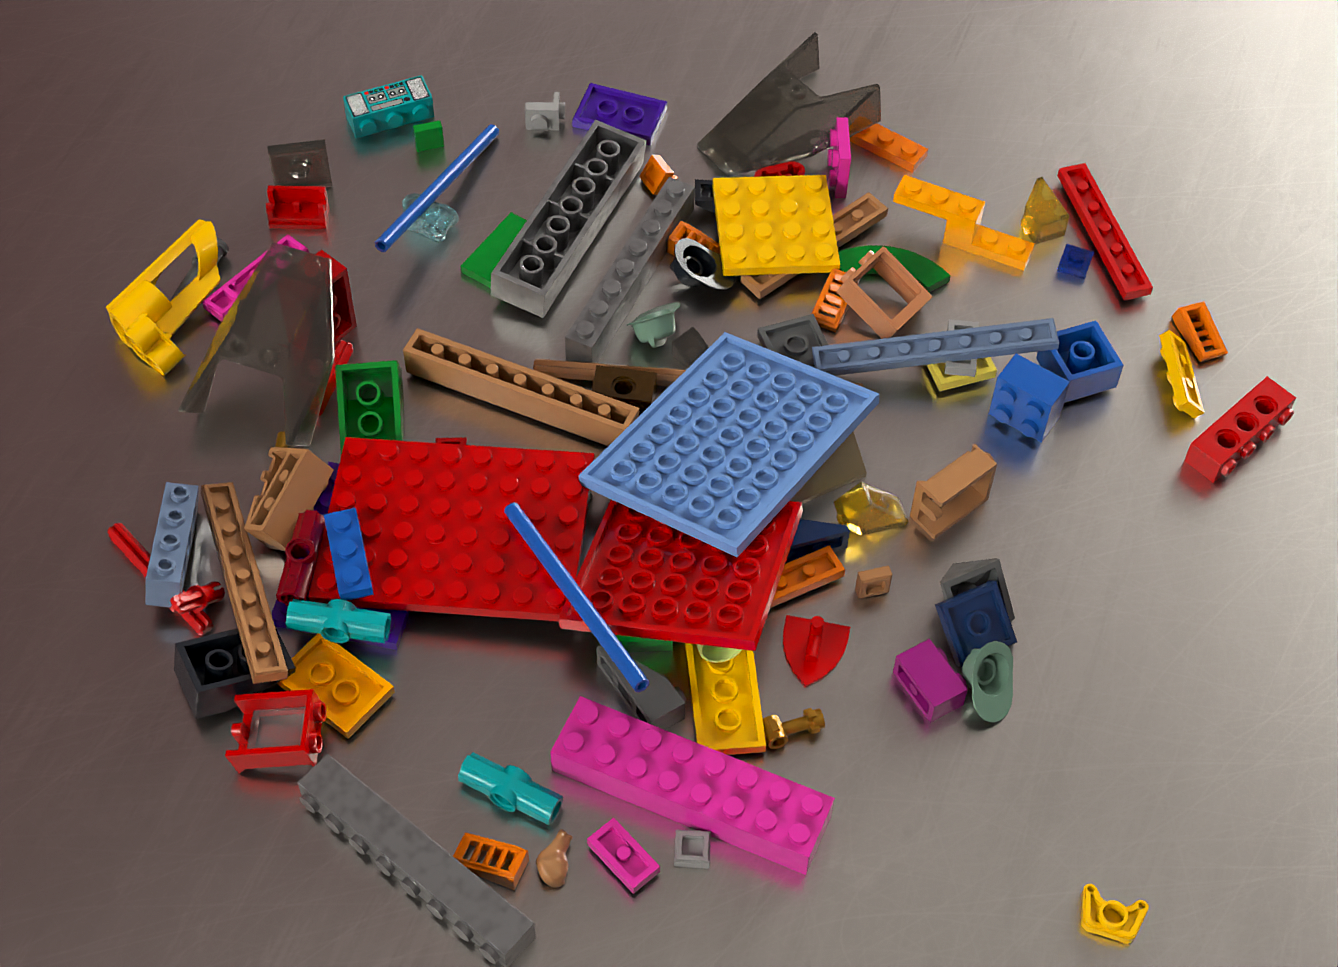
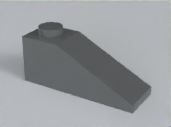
M601 645L597 646V664L637 719L664 730L685 719L687 699L678 686L674 687L667 677L636 662L650 683L644 691L635 692Z

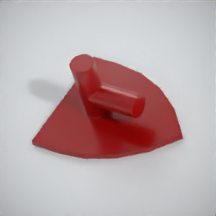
M786 615L783 629V648L786 660L793 673L805 687L823 679L837 666L844 655L848 643L850 626L824 622V619L820 616L807 619Z

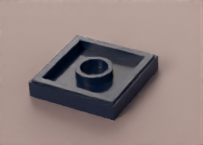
M991 580L935 604L956 666L962 667L972 649H981L989 642L998 641L1005 643L1007 646L1017 643L997 581Z

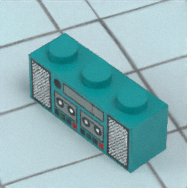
M422 75L343 96L346 118L355 138L434 117L433 98Z

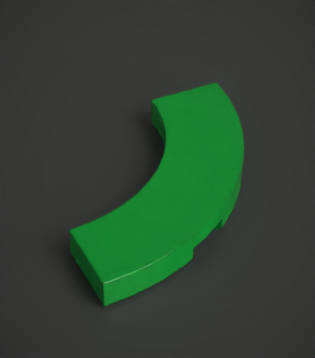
M858 246L838 251L840 270L847 272L852 267L858 270L861 267L858 262L870 250L876 253L883 246ZM884 246L929 293L950 281L951 275L928 258L909 250ZM872 268V269H871L868 273H866V274H878V273H877V271H876L874 268Z

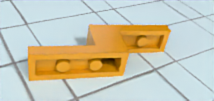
M907 175L903 176L894 193L893 202L947 220L943 238L944 244L1024 271L1035 243L982 226L981 221L985 201Z

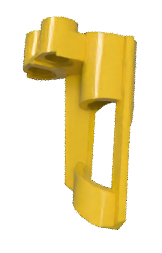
M198 219L106 306L111 323L121 340L128 347H132L138 357L162 376H166L187 355L183 354L170 338L220 283L217 267V237L212 221ZM191 244H194L198 258V275L169 301L155 286L163 270Z

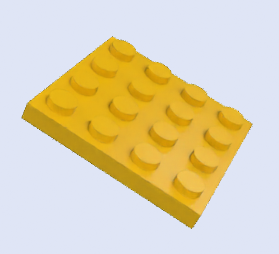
M826 175L713 178L712 188L723 276L829 273L834 268L840 270L839 252Z

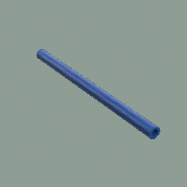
M493 124L488 125L375 241V247L380 252H386L499 135V129Z
M514 502L507 505L504 513L628 683L635 692L644 691L650 682L518 503Z

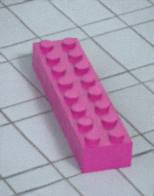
M582 696L576 702L550 751L551 769L556 773L692 829L711 831V836L804 875L808 872L832 816L835 798Z

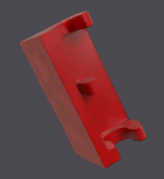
M268 185L267 195L269 203H266V213L269 228L326 229L329 213L326 187Z

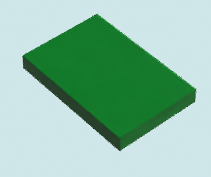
M510 212L460 266L461 273L491 288L492 271L527 220Z

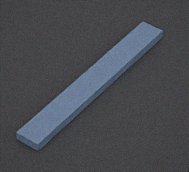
M1054 318L817 346L812 347L814 368L837 376L946 363V361L954 362L1016 353L1058 349L1059 341Z

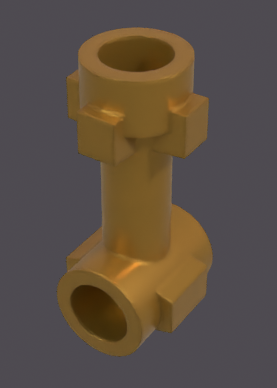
M821 709L803 710L804 716L782 723L777 715H769L763 718L766 743H768L771 749H778L787 744V735L807 729L811 734L820 732V729L825 728V720Z

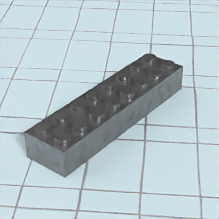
M595 120L492 271L490 295L543 318L643 165L646 140Z

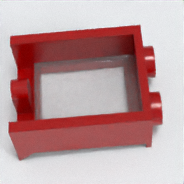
M313 689L235 695L234 702L244 713L242 723H233L231 726V734L238 742L239 747L236 750H226L225 757L239 774L245 769L312 765L314 767L316 765L318 753H321L323 747L321 726L322 722L326 721L327 709L325 703L320 700Z

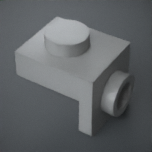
M554 92L553 102L525 103L527 130H559L560 119H565V102H560V92Z

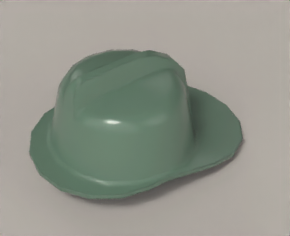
M673 302L655 307L639 315L627 326H632L640 342H649L653 348L665 344L666 338L675 333L674 312L681 304Z
M993 641L987 643L981 649H972L962 667V676L966 681L967 687L972 690L973 705L976 712L982 719L992 723L1002 720L1008 714L1013 698V656L1011 650L1005 643Z

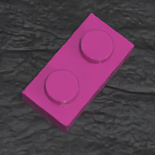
M614 817L587 838V845L633 894L660 873L659 864Z

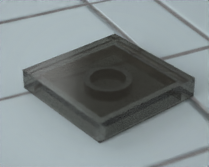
M325 139L267 146L275 186H333Z

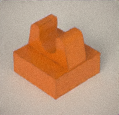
M651 155L639 176L653 195H658L669 177L678 179L677 175H674L670 166L667 165L660 155Z

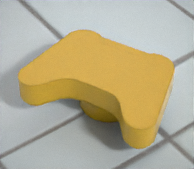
M1087 884L1081 893V926L1087 932L1120 941L1123 944H1129L1134 941L1149 906L1144 900H1138L1127 907L1115 900L1105 901L1100 896L1095 885Z

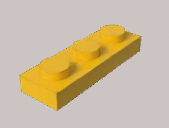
M1168 330L1159 335L1162 345L1160 353L1167 364V379L1173 387V403L1179 411H1184L1195 419L1204 414V409L1186 342Z

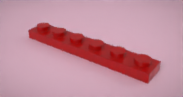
M1086 163L1059 168L1057 176L1123 300L1151 295L1153 286Z

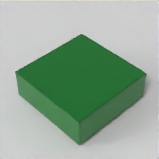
M440 120L413 126L417 152L444 147L443 127Z

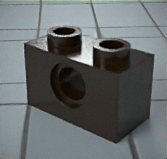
M597 365L591 391L638 407L640 416L655 401L657 373Z

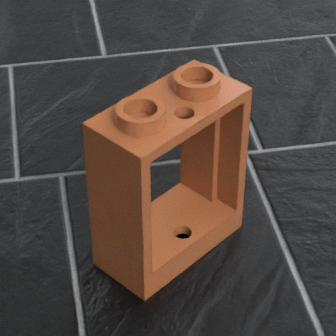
M884 246L876 253L870 250L858 262L861 265L858 270L854 267L849 269L841 277L840 280L843 284L836 291L881 339L891 338L933 297ZM872 268L908 303L892 320L856 284Z

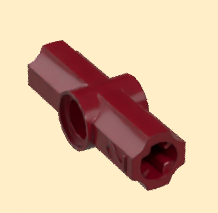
M305 510V512L299 513L292 540L285 547L286 561L276 598L277 601L284 603L287 607L293 599L307 600L326 528L324 515H321L318 511Z

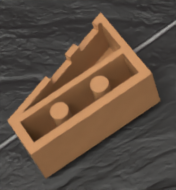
M270 447L268 455L272 458L269 470L262 472L260 480L264 482L261 495L254 496L244 530L268 548L285 551V547L292 540L299 513H303L305 510H314V505L320 494L326 489L334 469L309 449Z

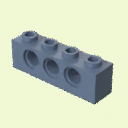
M166 482L146 575V605L171 607L170 599L175 595L181 594L183 591L198 514L199 486Z

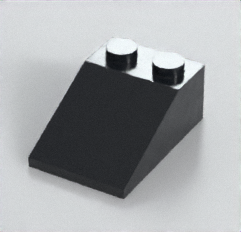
M238 628L175 643L174 671L195 719L229 711L237 706L234 702L235 695L260 693L281 681L253 684ZM276 629L287 666L288 676L295 673L296 667Z

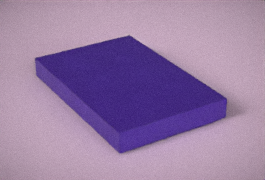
M590 83L572 119V127L589 130L594 121L598 120L646 140V145L651 146L666 113L668 102Z

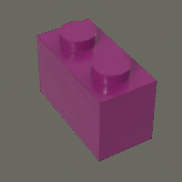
M930 639L896 656L893 668L894 675L930 723L964 705L968 690L965 679L961 674L954 672L948 664L944 651L939 647L936 648Z

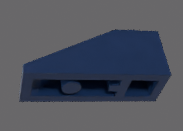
M800 519L786 563L829 545L833 551L847 548L850 534L848 525Z

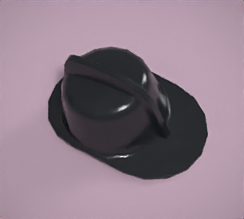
M684 238L676 243L674 249L675 258L670 264V269L674 271L677 279L682 284L688 287H697L705 284L714 289L721 290L732 287L736 281V276H723L720 254L704 247L693 239Z

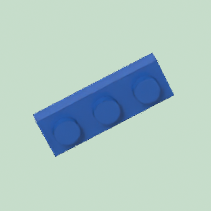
M356 508L324 514L340 599L347 601L374 595Z

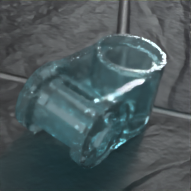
M421 194L407 195L402 201L403 212ZM435 201L408 230L440 243L446 239V233L450 227L458 223L459 217L453 208Z

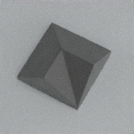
M993 558L953 563L940 581L945 600L991 580L997 581L1010 621L1015 619L1000 559Z

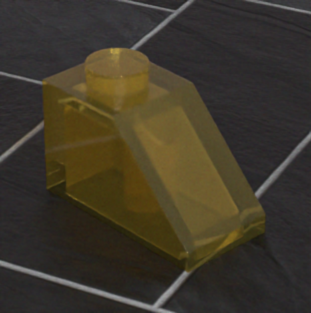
M1043 177L1037 178L1021 219L1023 233L1028 235L1035 245L1064 236L1069 220L1068 213Z
M859 482L833 502L837 512L836 518L838 523L848 525L850 531L860 535L898 528L909 523L899 497L864 482Z

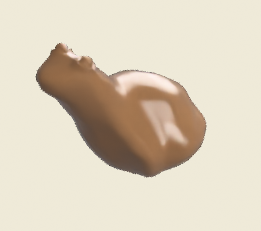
M563 829L559 830L555 839L540 852L536 859V866L541 879L553 888L561 887L565 884L569 868L566 852L573 837Z

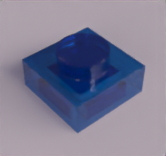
M1066 244L1057 271L1085 279L1094 251Z

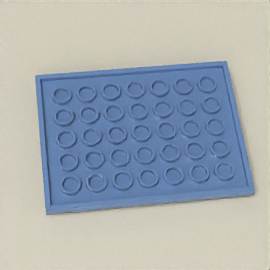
M724 332L578 475L579 482L585 488L738 557L879 404V393Z

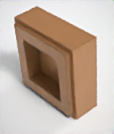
M889 565L858 572L855 586L858 598H866L889 592L892 580V572Z

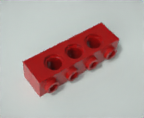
M1266 376L1191 442L1184 461L1212 483L1222 475L1227 477L1237 466V461L1241 458L1246 460L1256 449L1257 443L1260 441L1265 443L1273 435L1276 426L1279 424L1284 426L1294 414L1292 407L1297 397Z

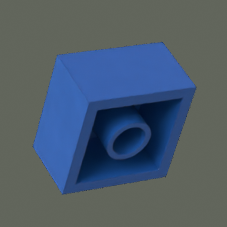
M1096 320L1057 331L1058 349L1037 352L1036 359L1041 367L1070 381L1064 403L1116 388L1124 366Z
M1016 353L997 377L988 414L995 417L998 421L1021 431L1025 436L1032 437L1042 443L1060 418L1070 381Z

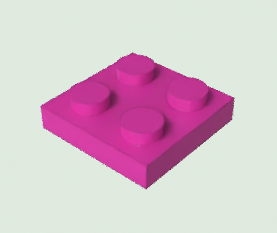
M837 117L835 129H830V146H833V149H828L827 154L828 166L833 167V170H829V187H834L835 198H846L851 165L848 117Z

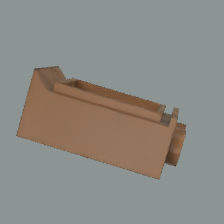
M974 444L971 452L967 451L927 481H917L910 517L933 539L937 538L988 500L997 467L993 457Z

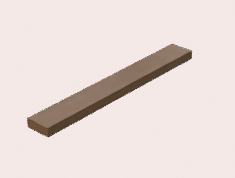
M233 482L201 485L202 500L253 684L287 679V666L248 532L244 530L245 522Z

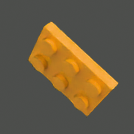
M319 633L291 658L296 667L295 673L288 676L287 679L277 682L286 691L313 689L320 700L326 705V722L347 739L395 693L392 684L339 644L324 639Z

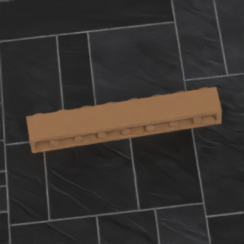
M419 328L415 330L403 349L407 373L609 446L639 417L638 407Z

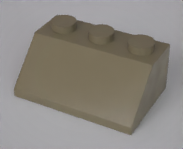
M854 432L846 438L790 501L802 502L804 504L866 477L867 472Z

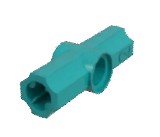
M293 599L289 602L285 623L287 629L319 633L324 639L334 643H345L351 638L385 644L390 634L391 615L389 613L357 609L354 604L342 599H333L328 604Z
M474 752L467 755L458 774V781L488 795L489 799L501 809L509 812H514L517 809L547 825L554 822L563 803L562 795L533 782L529 774L519 767L507 765L504 768Z

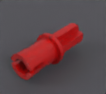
M217 581L203 586L193 585L186 592L175 595L170 599L172 604L170 610L173 613L178 612L179 614L192 610L202 611L207 605L223 600L225 596L224 587L214 590V588L221 585Z

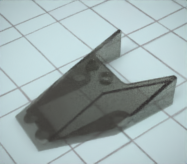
M814 32L697 143V147L728 177L788 161L812 157L832 147L830 146V129H835L837 117H848L849 137L881 121L880 86L873 84L827 96H819L812 91L800 78L820 69L818 34Z
M273 242L220 323L178 411L188 413L205 412L217 365L222 360H228L277 375L282 379L286 444L290 446H310L335 358L332 259Z

